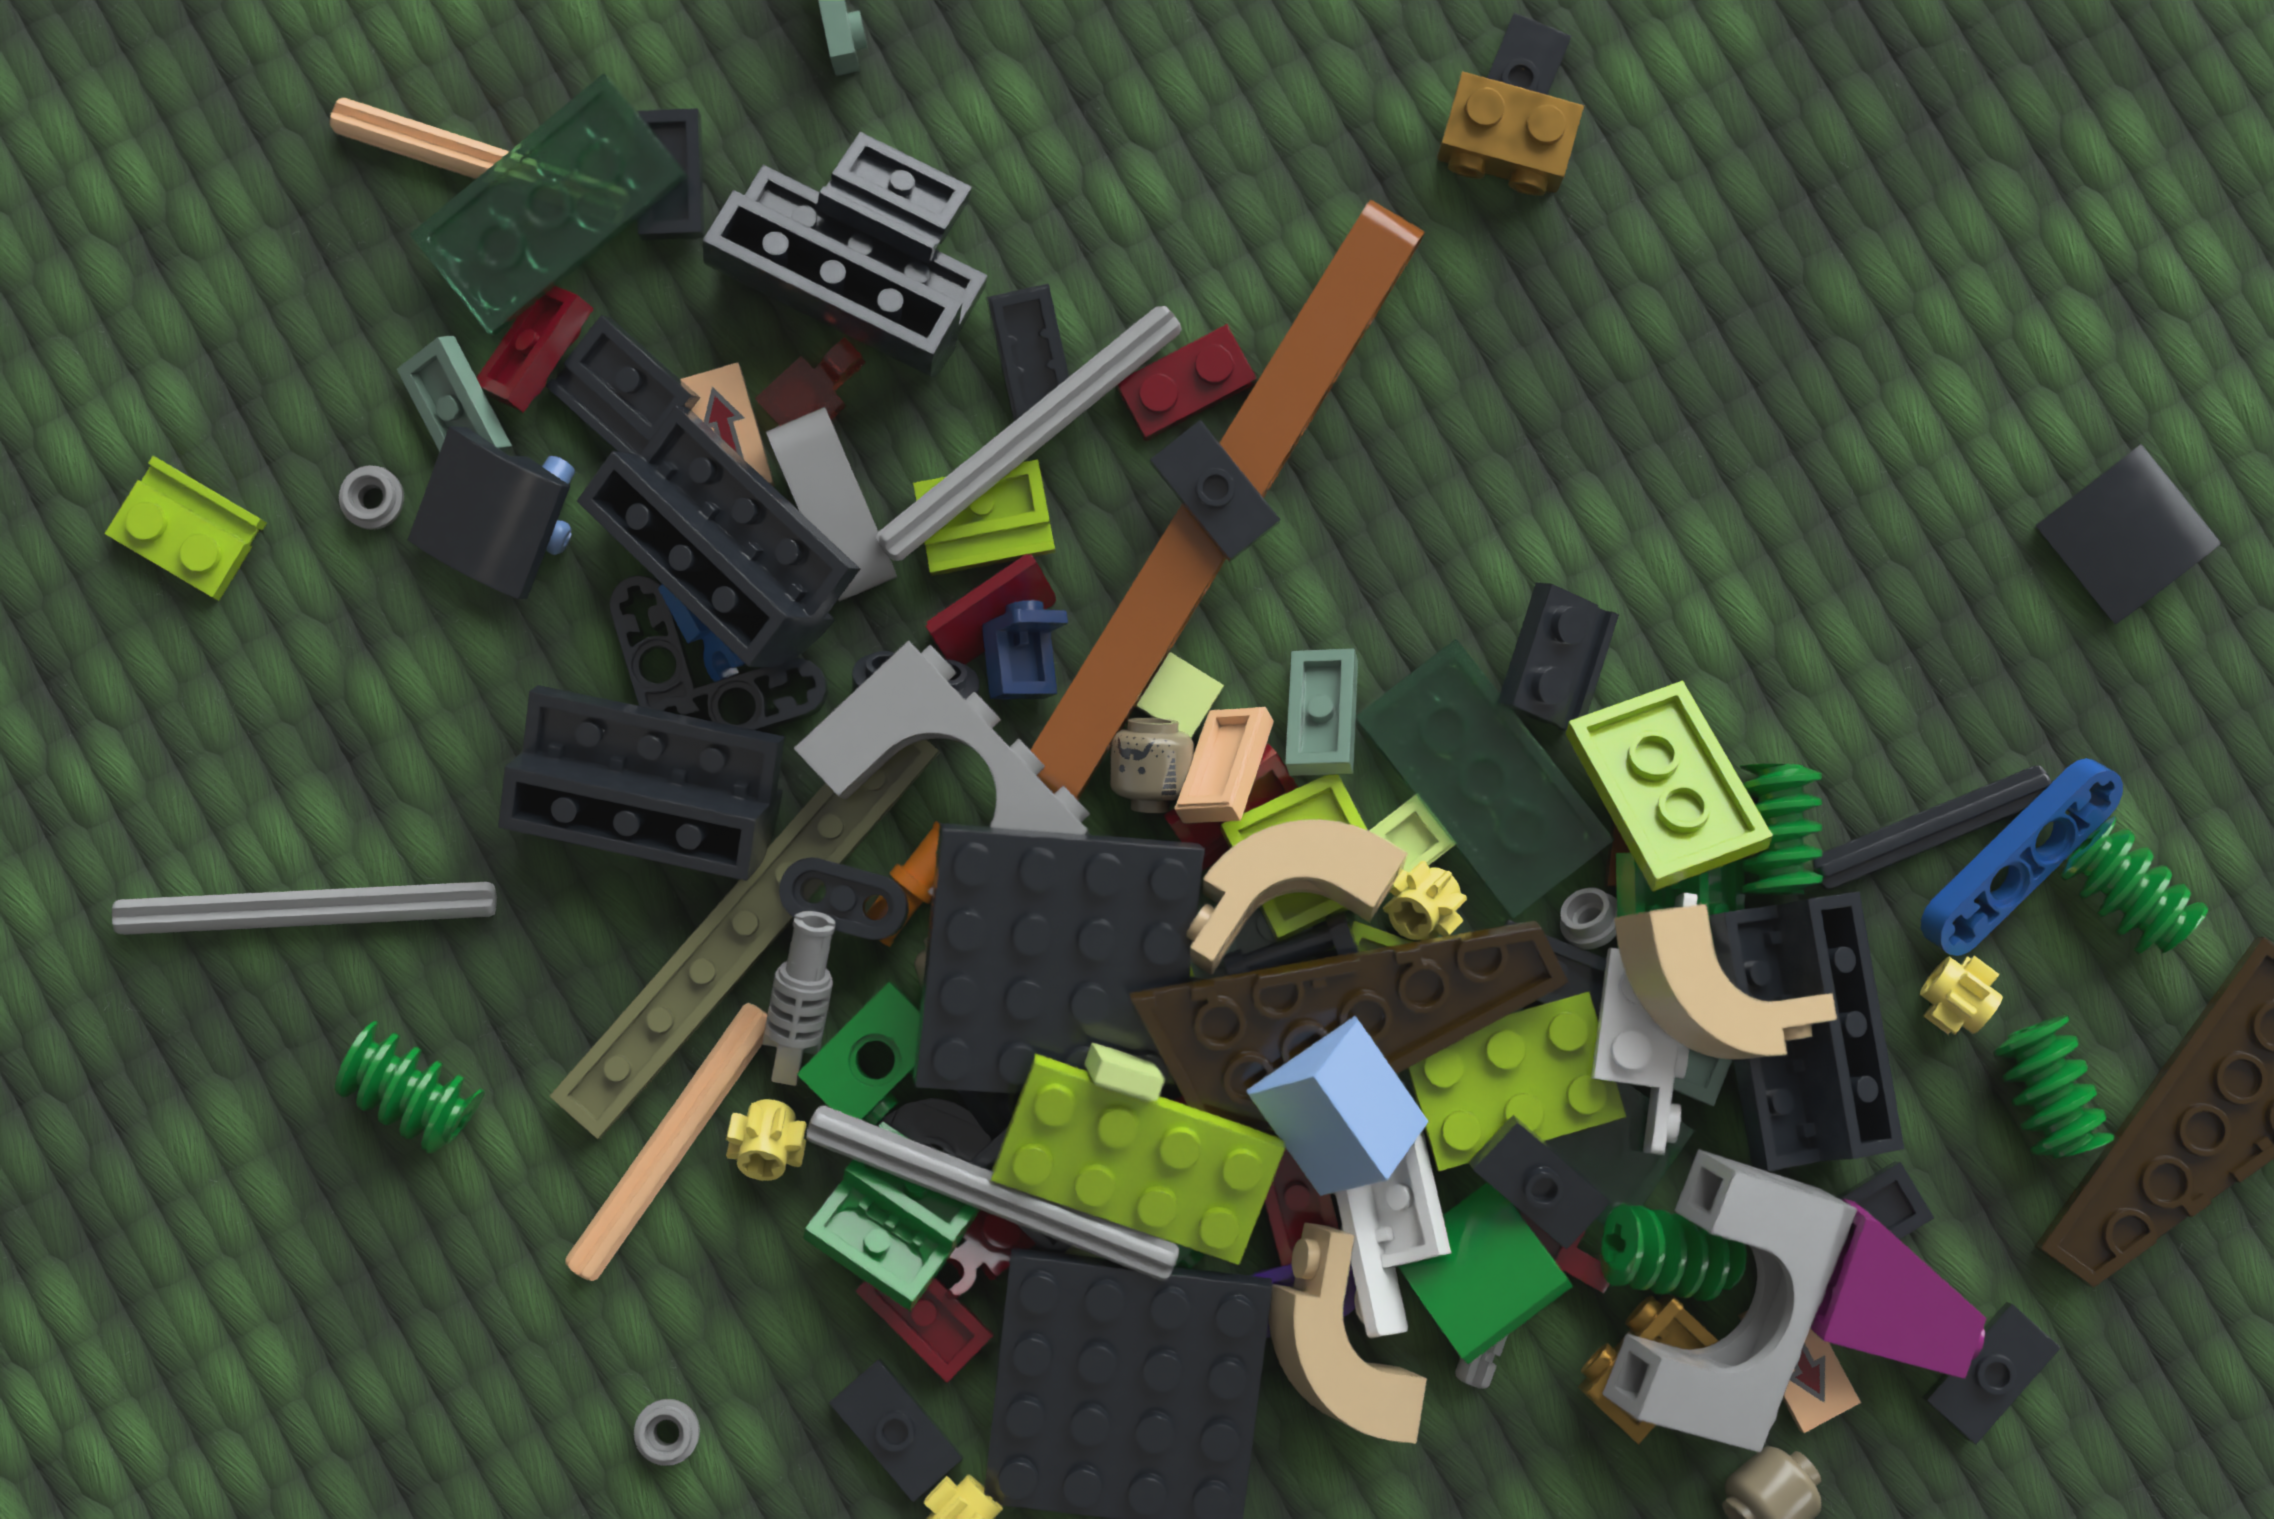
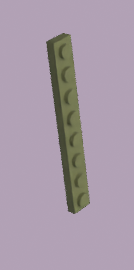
M921 740L904 747L892 756L847 800L839 797L825 783L768 847L763 862L748 881L741 879L549 1097L597 1139L602 1138L794 920V917L785 910L779 895L780 881L787 868L798 860L811 857L843 864L940 754L939 750L927 740ZM812 879L807 882L804 887V896L808 902L824 886L823 881Z

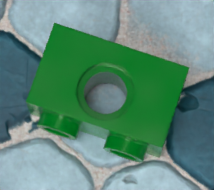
M888 982L797 1075L831 1109L876 1126L900 1102L892 1092L909 1075L913 1077L920 1009L894 983ZM874 1041L886 1043L892 1049L895 1057L892 1071L881 1079L869 1077L863 1071L860 1064V1056L863 1049Z

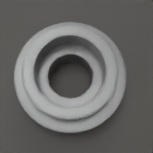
M364 466L354 470L345 478L339 492V503L343 514L353 524L364 529H380L391 524L401 513L404 504V491L399 480L390 471L379 466ZM373 488L381 489L383 493L382 503L375 509H366L363 504L365 493Z
M1584 888L1570 895L1561 908L1560 929L1566 941L1580 949H1594L1610 942L1617 935L1614 918H1617V899L1597 888Z
M674 1399L658 1400L647 1406L638 1416L634 1427V1439L640 1453L650 1462L663 1466L674 1465L685 1460L695 1450L700 1437L699 1421L693 1410L683 1402ZM671 1420L677 1424L679 1437L676 1442L665 1443L659 1439L657 1426L660 1421Z

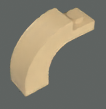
M1328 820L1286 822L1266 828L1247 837L1227 851L1213 865L1203 879V895L1215 901L1218 905L1216 908L1205 904L1186 934V937L1193 941L1190 947L1191 962L1212 975L1249 917L1267 901L1287 893L1308 892L1328 897L1370 922L1403 871L1408 853L1370 831L1354 825Z
M1706 904L1650 911L1614 918L1622 963L1635 995L1651 1018L1668 1035L1694 1051L1707 1056L1733 1060L1787 1054L1785 1040L1812 1037L1811 1023L1837 1020L1833 994L1764 1002L1753 999L1739 991L1725 976L1716 959Z
M1304 1223L1302 1239L1298 1240L1292 1254V1271L1295 1276L1294 1287L1272 1284L1268 1320L1274 1350L1282 1369L1296 1390L1322 1413L1376 1438L1416 1444L1427 1378L1399 1366L1364 1362L1355 1353L1346 1336L1343 1323V1303L1355 1235L1330 1226Z

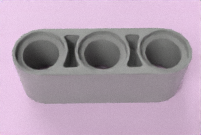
M823 407L766 431L799 511L861 569L838 601H843L897 578L898 576L890 557L885 554L876 540V535L879 531L826 408Z

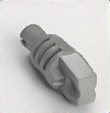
M803 911L795 915L793 923L794 932L788 961L782 963L775 972L763 1036V1045L777 1047L771 1078L772 1082L796 1086L798 1081L797 1073L801 1068L803 1052L816 1055L820 1051L833 986L832 977L826 969L831 936L834 933L836 924L830 916L820 912Z

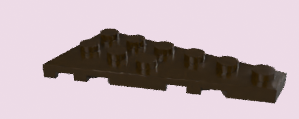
M1529 921L1129 993L1189 1107L1278 1137L1249 1096L1247 1090L1354 1016L1357 1017L1392 1070L1397 1074L1569 982L1541 926L1536 921Z
M2255 937L2117 1130L2114 1140L2107 1144L2034 1246L2086 1286H2097L2157 1243V1238L2185 1218L2193 1217L2211 1204L2210 1200L2234 1183L2242 1182L2274 1159V943L2267 938Z

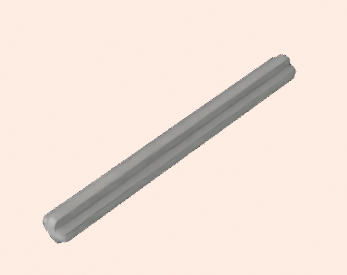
M1165 306L1152 309L881 529L876 535V540L885 554L893 561L903 560L1172 341L1181 332V325L1174 314Z
M490 882L122 899L115 901L113 904L112 925L116 933L127 935L491 917L496 912L497 895L494 884Z
M819 1106L809 1123L806 1138L811 1143L1160 1281H1165L1169 1278L1176 1263L1179 1248L1174 1243L991 1181L992 1172L837 1110L826 1106Z

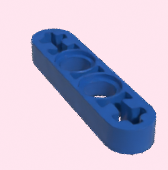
M2084 758L2077 760L2067 767L1930 901L1921 918L1923 936L1949 955H1963L1975 948L2113 813L2123 793L2121 777L2113 770L2093 759ZM2053 822V830L2050 837L2042 846L2036 848L2035 844L2039 832L2046 824ZM2008 866V874L2005 881L1997 890L1990 892V884L1993 877L2001 868ZM1975 898L1979 900L1978 904L1974 902Z

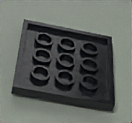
M940 823L913 1074L915 1087L1021 1094L1035 1054L1088 1072L1084 1063L1091 1044L1095 1043L1153 1061L1165 1079L1159 1096L1175 1102L1177 1084L1134 1006L1129 993L1189 983L1192 959L1190 957V947L1193 941L1187 938L1186 934L1197 916L1204 848L1197 843Z
M1012 1247L984 1489L985 1496L992 1497L993 1501H997L1003 1506L1112 1519H1243L1273 1287L1272 1278L1174 1267L1169 1278L1165 1281H1160L1105 1258Z

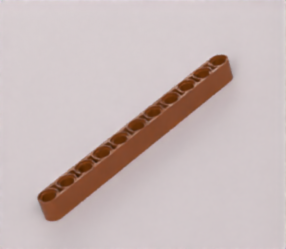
M1370 200L1361 212L1219 443L1263 498L1379 312L1425 234V231L1373 200ZM1181 504L1030 750L1045 766L1036 776L1053 794L1064 786L1079 800L1110 750L1113 737L1118 731L1123 729L1137 703L1226 561V557L1183 504Z

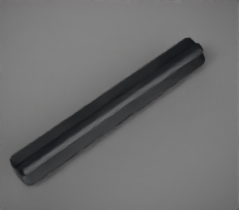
M2033 765L1822 852V857L1812 860L1813 870L1815 873L1822 875V883L1820 885L1824 890H1833L2020 813L2052 781L2048 773L2041 766Z

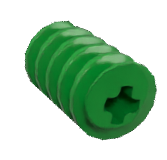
M1798 764L1740 765V769L1758 775V778L1742 784L1750 798L1758 801L1755 806L1773 836L1768 849L1760 851L1756 856L1741 861V871L1759 877L1758 881L1742 886L1741 894L1760 896L1804 895L1805 888L1822 883V875L1804 869V863L1822 857V849L1804 843V837L1822 831V824L1804 818L1803 812L1821 806L1822 799L1803 792V786L1822 780V773Z
M2113 816L2101 824L2072 852L2060 877L2066 881L2083 873L2087 879L2079 896L2085 899L2102 892L2105 898L2097 914L2102 918L2120 910L2124 915L2115 932L2121 936L2138 928L2142 935L2134 951L2137 954H2141L2157 947L2161 954H2164L2184 941L2205 918L2208 907L2203 902H2196L2186 906L2191 892L2185 884H2177L2167 888L2172 877V872L2167 866L2160 865L2148 870L2154 857L2153 852L2148 847H2141L2129 852L2135 840L2134 833L2130 829H2122L2110 834L2117 820L2116 816Z
M2069 1015L2051 1018L2009 1034L2007 1036L2008 1039L1993 1051L1995 1057L2016 1059L2017 1064L2002 1075L2004 1082L2025 1083L2026 1089L2011 1100L2013 1106L2034 1107L2035 1113L2020 1124L2022 1131H2043L2045 1136L2029 1149L2031 1155H2052L2054 1159L2068 1157L2103 1146L2115 1138L2110 1133L2092 1132L2106 1120L2107 1116L2103 1109L2083 1108L2086 1103L2097 1095L2095 1085L2074 1084V1081L2087 1071L2086 1061L2064 1058L2078 1047L2077 1037L2055 1034L2056 1031L2069 1022Z
M373 1021L357 1036L346 1053L337 1074L334 1087L335 1092L341 1097H348L358 1091L356 1103L357 1107L362 1111H370L380 1104L378 1119L384 1125H391L402 1118L399 1130L400 1135L405 1139H412L424 1131L421 1142L422 1150L427 1153H434L444 1145L450 1144L464 1129L480 1105L485 1090L480 1088L464 1100L460 1097V1092L465 1077L458 1074L444 1086L438 1083L443 1066L442 1062L437 1060L421 1072L417 1069L422 1049L416 1046L401 1058L398 1057L395 1053L400 1035L394 1032L378 1044L374 1041L379 1022Z
M1621 1203L1614 1207L1606 1218L1603 1227L1600 1262L1604 1279L1612 1286H1626L1628 1284L1634 1290H1647L1649 1288L1657 1294H1669L1671 1292L1679 1298H1690L1692 1296L1697 1301L1711 1302L1719 1296L1722 1290H1730L1736 1286L1746 1271L1747 1252L1745 1243L1710 1233L1680 1214H1671L1666 1210H1650L1645 1206H1628L1625 1203Z

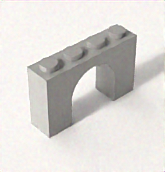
M910 641L905 643L794 748L839 797L847 800L892 756L904 747L926 739L940 738L957 741L980 754L993 775L997 801L994 818L990 827L1091 835L1081 824L1090 813L1064 786L1055 794L1045 786L1036 776L1045 768L1042 762L1020 739L1009 747L995 733L992 728L1001 719L975 692L966 700L961 697L948 683L956 674V671L931 645L920 653ZM933 887L928 891L931 895L933 893Z
M1698 1150L1675 1212L1710 1233L1749 1244L1757 1266V1285L1753 1301L1745 1317L1728 1336L1705 1348L1681 1349L1626 1334L1603 1395L1638 1420L1761 1452L1770 1428L1776 1420L1778 1408L1793 1370L1799 1362L1802 1347L1818 1307L1824 1299L1825 1289L1842 1246L1848 1238L1849 1229L1857 1209L1820 1188Z

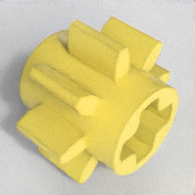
M1421 861L1410 872L1404 870L1401 872L1394 883L1393 889L1390 890L1394 897L1383 907L1384 912L1389 914L1392 926L1400 936L1412 940L1421 939L1423 941L1437 938L1440 934L1444 937L1450 936L1463 922L1461 916L1455 911L1467 900V897L1461 894L1460 887L1450 871L1440 868H1429L1425 861Z
M1967 956L1961 965L1951 957L1945 958L1931 973L1920 991V995L1932 1003L1923 1016L1946 1034L1952 1032L1955 1035L1961 1026L1972 1034L1978 1032L1992 1017L2002 1001L2003 996L1990 987L1999 974L1976 956L1972 958Z
M769 1099L751 1103L747 1116L738 1113L731 1115L726 1140L729 1141L726 1156L728 1159H737L739 1170L750 1178L762 1181L777 1179L784 1174L786 1164L795 1167L802 1165L806 1146L804 1135L807 1124L805 1121H795L796 1115L794 1111L780 1101Z
M967 1475L958 1485L946 1476L924 1501V1504L933 1511L926 1519H994L1003 1508L997 1501H993L992 1497L985 1496V1487L970 1475Z

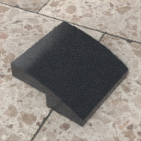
M449 426L407 540L444 564L482 584L514 598L527 599L570 485L527 456H509L468 427Z
M2142 444L2089 482L2086 487L2036 524V527L2115 625L2221 544L2220 540Z

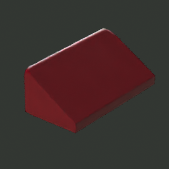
M1025 554L928 620L925 627L946 659L955 660L966 665L985 652L982 624L1005 614L1006 605L1019 601L1035 600L1043 602V608L1046 610L1054 605L1056 596L1032 554L1029 556Z

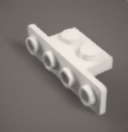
M1682 893L1676 896L1674 908L1695 906L1697 904V894ZM1609 948L1591 1078L1651 1087L1643 1152L1664 1155L1666 1142L1676 1143L1679 1133L1681 1106L1680 1104L1671 1103L1674 1077L1684 1078L1689 1048L1668 1035L1651 1018L1635 995L1627 978L1620 950Z
M1423 1130L1388 1180L1334 1193L1342 1220L1341 1231L1355 1235L1351 1255V1266L1357 1288L1354 1301L1358 1317L1365 1324L1366 1333L1369 1338L1402 1333L1408 1330L1395 1267L1451 1253Z

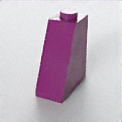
M1843 1198L1842 1201L1853 1206L1857 1211L1850 1226L1848 1238L1842 1246L1825 1289L1824 1299L1818 1307L1810 1329L1826 1342L1965 1379L1971 1361L1982 1350L1985 1338L1984 1324L1987 1318L1878 1220L1856 1202Z

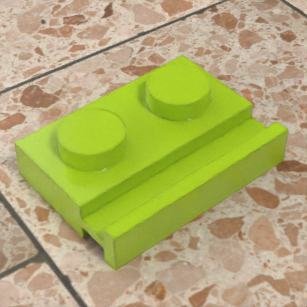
M152 456L148 463L151 466L141 481L137 480L105 534L207 595L220 600L252 548L250 544L258 531L264 529L267 522L162 460Z
M1038 459L1019 464L924 542L931 576L1020 559L1025 554H1028V556L1032 554L1035 557L1056 553ZM945 477L913 483L916 501Z

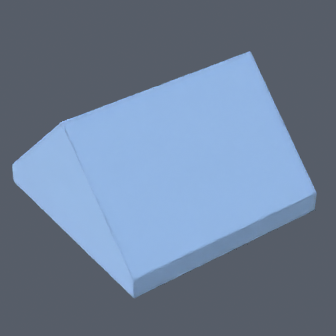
M1356 1016L1247 1090L1251 1099L1278 1137L1284 1141L1285 1147L1320 1196L1388 1180L1428 1123L1424 1114Z

